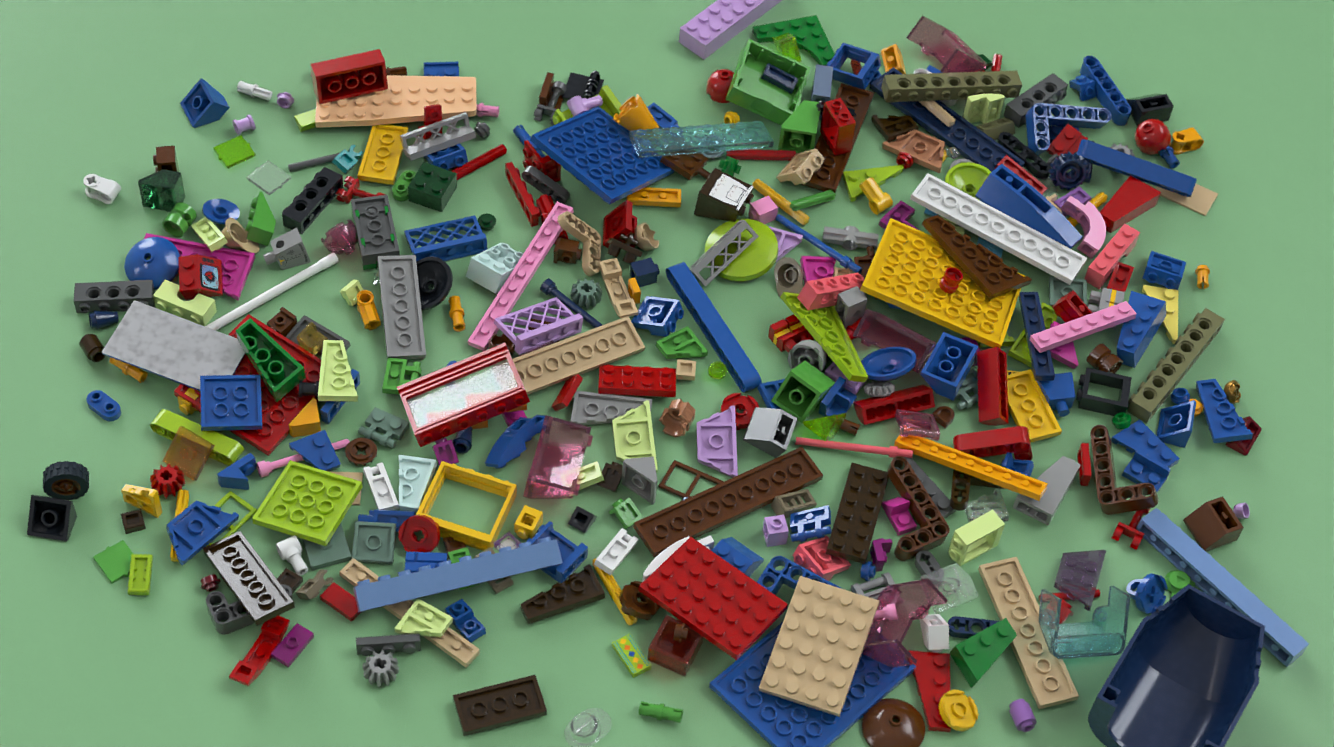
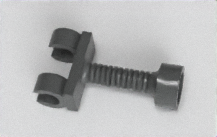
M554 82L551 89L553 95L548 106L538 104L533 115L535 116L534 120L541 121L544 114L551 116L550 124L554 125L552 117L555 110H557L555 105L559 96L564 95L567 89L563 82Z

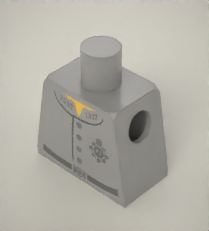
M297 228L271 240L270 243L273 251L263 254L267 265L278 261L280 268L283 270L311 262Z

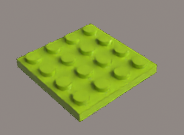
M290 460L253 516V524L327 546L362 489V482Z

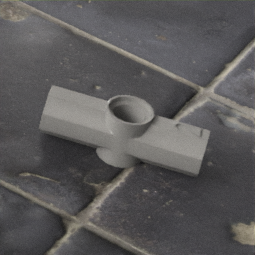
M824 226L822 242L839 244L846 250H855L857 247L867 248L868 246H870V249L873 246L874 250H876L879 235L860 232L854 226H847L844 229Z

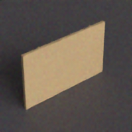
M1195 184L1191 197L1156 187V190L1161 192L1160 196L1204 216L1207 215L1218 196V193L1198 184Z

